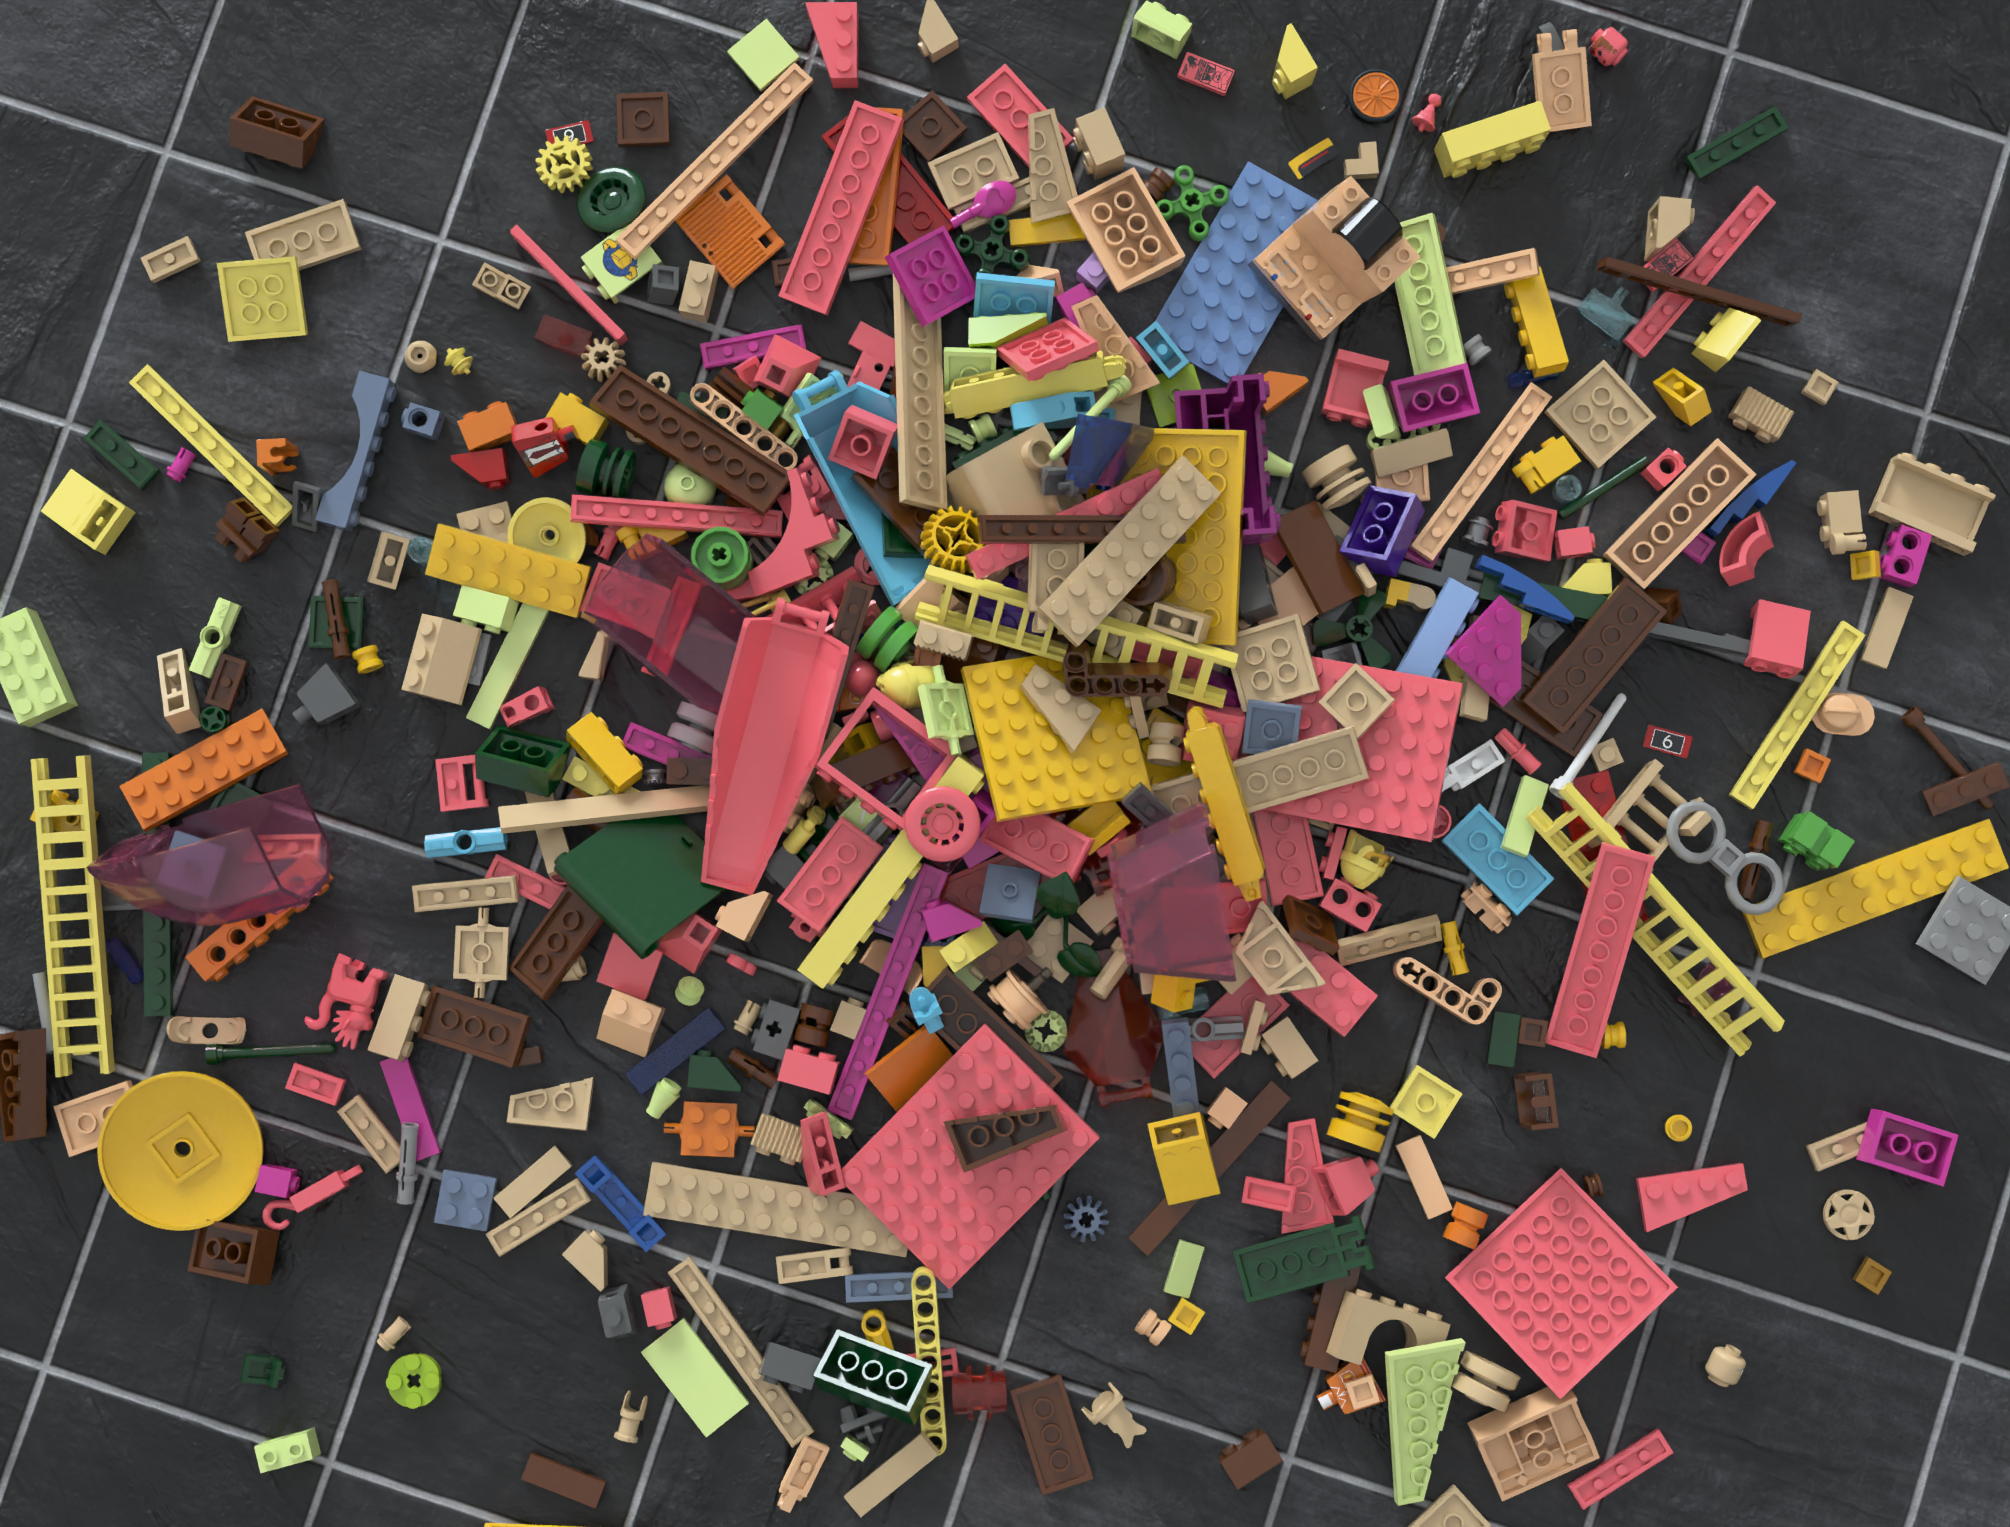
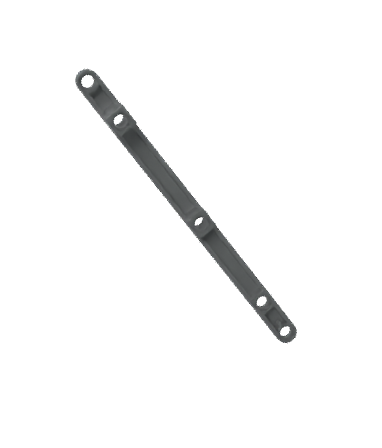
M1451 548L1444 552L1439 571L1402 561L1396 574L1397 578L1439 591L1443 588L1448 577L1479 594L1481 583L1466 580L1474 555ZM1479 599V601H1482V602H1487V603H1491V604L1493 603V602H1490V601H1485V600H1480V599ZM1573 619V621L1586 624L1588 622L1587 620ZM1660 622L1646 636L1747 658L1749 655L1751 642L1750 640L1727 633L1720 636Z

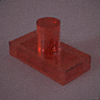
M544 314L535 339L581 357L582 354L587 353L585 346L587 344L590 345L594 334L591 331Z

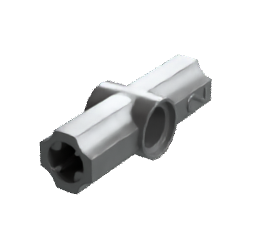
M907 777L887 802L883 804L888 808H896L898 815L902 817L922 788ZM877 815L862 832L881 845L893 830L882 823L884 818Z
M1242 1016L1188 1019L1191 1042L1244 1039ZM1200 1022H1206L1210 1027V1032L1206 1037H1200L1196 1033V1026Z

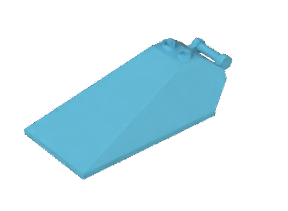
M834 370L825 379L805 389L799 388L792 392L794 402L801 409V412L795 414L794 417L890 605L893 606L901 602L924 579L925 572L930 563L922 558L883 557L881 511L851 480L852 475L856 471L828 460V456L843 415L851 405L897 423V401L894 394H886L860 381L847 387L841 373L838 370ZM832 386L835 387L836 394L813 406L811 405L809 398ZM896 435L895 441L892 446L897 452L898 435Z

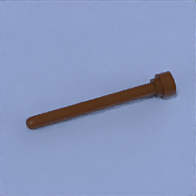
M1918 706L1912 707L1901 716L1900 720L1906 727L1910 726L1912 729H1916L1957 777L1968 773L1925 724L1924 713ZM1989 796L1977 799L1985 809L1993 807V801Z

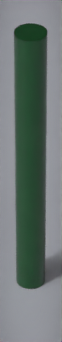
M1646 456L1639 458L1557 511L1558 516L1561 520L1569 517L1650 464Z

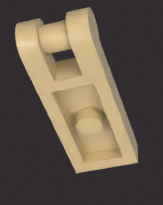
M840 1247L776 1256L779 1284L854 1274L853 1265H850L849 1262L851 1248ZM838 1257L839 1267L832 1268L830 1258Z

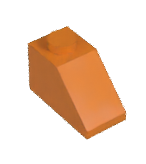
M1268 371L1264 374V382H1269L1270 396L1262 406L1261 413L1264 416L1269 414L1305 388L1309 380L1305 376Z

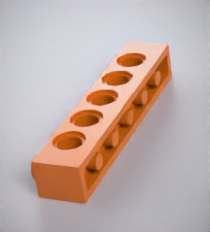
M306 854L185 958L204 981H220L229 973V967L234 963L236 965L240 964L249 956V950L254 946L260 947L270 938L268 934L274 929L280 930L290 921L288 917L295 911L300 913L310 905L308 900L314 895L320 896L330 888L329 883L334 878L315 855ZM303 878L306 881L307 887L301 893L298 890L297 884ZM280 896H284L286 899V906L282 910L277 905ZM260 913H263L266 917V923L262 927L257 922V917ZM240 930H243L246 934V939L242 944L237 940V934ZM220 947L226 953L222 961L217 957V951Z

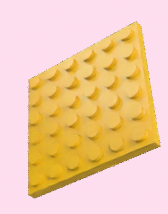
M1096 646L1090 647L1091 651L1095 652ZM1103 651V655L1114 657L1109 653ZM1035 655L962 667L961 674L997 822L1121 801L1139 782L1151 791L1136 729H1132L1128 715L1132 714L1131 709H1126L1123 697H1083L1098 707L1101 712L1075 751L1071 754L1058 734L1056 735L1050 728L1051 725L1047 719L1035 709L1019 688L1035 664L1065 684L1063 662ZM1074 678L1078 682H1084L1080 678ZM1101 678L1103 681L1110 682L1107 678Z

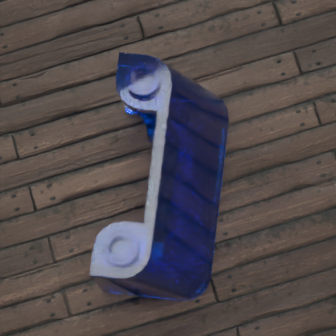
M1078 414L1066 479L1074 480L1073 486L1090 489V484H1096V489L1103 491L1120 485L1153 440L1154 429L1128 422Z

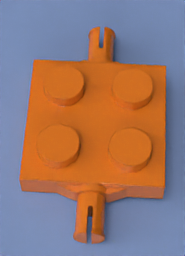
M684 1101L683 1117L680 1123L665 1122L664 1127H674V1129L664 1128V1133L680 1134L681 1155L735 1158V1145L739 1136L753 1137L754 1132L744 1131H755V1126H739L737 1119L738 1104Z

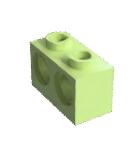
M315 1427L263 1441L254 1447L260 1473L312 1460L321 1454Z

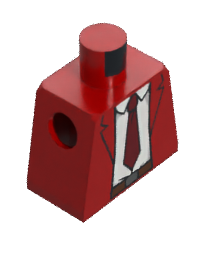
M551 417L511 426L512 443L534 478L568 460V443L579 439L574 425L560 429L554 418Z

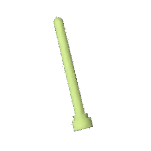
M1125 375L1123 377L1120 376V378L1111 379L1108 382V391L1050 452L1049 457L1051 460H1058L1115 398L1126 395L1132 385Z

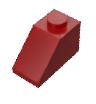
M503 448L450 455L451 461L483 486L489 487L490 490L502 489L504 484L511 483L508 456Z

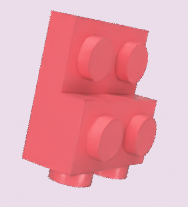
M1516 500L1502 502L1495 513V518L1499 521L1498 531L1492 536V545L1495 546V553L1514 558L1523 557L1540 562H1550L1557 510Z

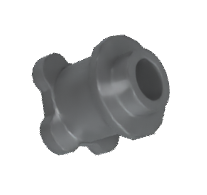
M1475 516V519H1469L1468 531L1461 537V541L1485 549L1489 544L1486 541L1489 531L1493 530V527L1489 525L1490 521L1479 516Z

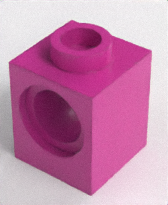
M272 1164L260 1165L255 1192L283 1198L293 1196V1193L298 1191L300 1177H297L298 1170Z

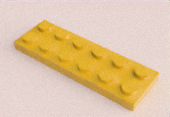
M440 523L437 525L425 575L506 596L522 603L578 618L592 567Z

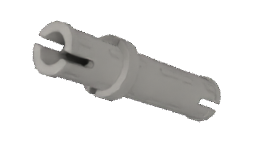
M414 1122L401 1124L399 1172L396 1173V1180H398L397 1203L404 1205L414 1203L415 1181L418 1179V1173L415 1171L419 1124Z

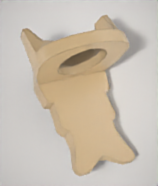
M1109 1382L1108 1385L1112 1391L1102 1392L1093 1401V1412H1090L1085 1407L1081 1410L1094 1425L1098 1422H1101L1103 1425L1107 1424L1113 1433H1118L1121 1436L1125 1447L1129 1448L1132 1446L1133 1437L1144 1434L1146 1428L1133 1420L1132 1414L1125 1408L1126 1404L1122 1400L1123 1396Z

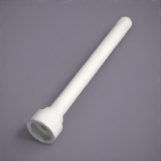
M1619 693L1615 697L1564 776L1554 779L1549 790L1556 797L1565 800L1559 794V790L1568 782L1573 785L1572 781L1625 703V694Z

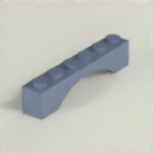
M363 371L358 373L352 394L360 419L358 450L352 465L344 477L332 489L322 495L315 519L322 525L352 532L353 526L356 527L359 522L360 512L358 509L360 502H363L367 495V487L365 485L368 477H371L374 471L375 463L373 458L375 452L380 450L382 444L380 434L382 428L387 426L389 420V412H387L390 402L393 403L396 397L395 384L389 378Z

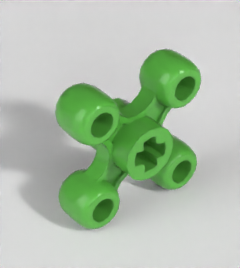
M1182 165L1174 173V182L1180 188L1181 196L1175 201L1160 200L1156 205L1159 211L1162 208L1168 210L1167 213L1161 212L1166 222L1177 214H1182L1190 221L1189 236L1194 241L1200 242L1206 239L1209 234V225L1203 219L1202 211L1208 206L1217 208L1224 206L1229 200V191L1223 185H1216L1208 192H1200L1193 186V169L1187 165ZM1185 174L1188 176V178L1183 179L1180 177V175ZM1221 194L1223 198H1216L1215 195ZM1192 200H1194L1196 204H1193L1191 207H1189L1187 203H1190ZM1201 228L1203 232L1198 233L1195 229Z

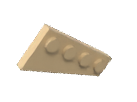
M1052 108L1029 114L1031 224L1071 214L1066 202L1078 195L1055 109Z

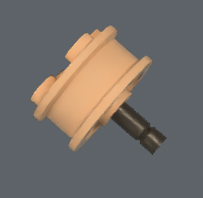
M1047 966L1028 984L1015 972L1008 969L1006 971L1007 976L997 986L992 984L989 987L988 996L994 1003L1000 1004L1005 1009L1003 1014L1011 1023H1016L1022 1030L1025 1028L1027 1030L1031 1029V1022L1041 1013L1046 1015L1049 1012L1045 1004L1035 993L1053 975Z

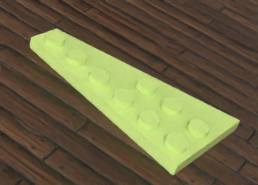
M1462 1338L1385 1352L1394 1501L1398 1506L1424 1501L1431 1475L1430 1465L1433 1454H1436L1438 1449L1437 1439L1439 1431L1443 1430L1453 1392L1451 1390L1453 1378L1458 1373L1460 1352L1464 1350L1466 1343Z

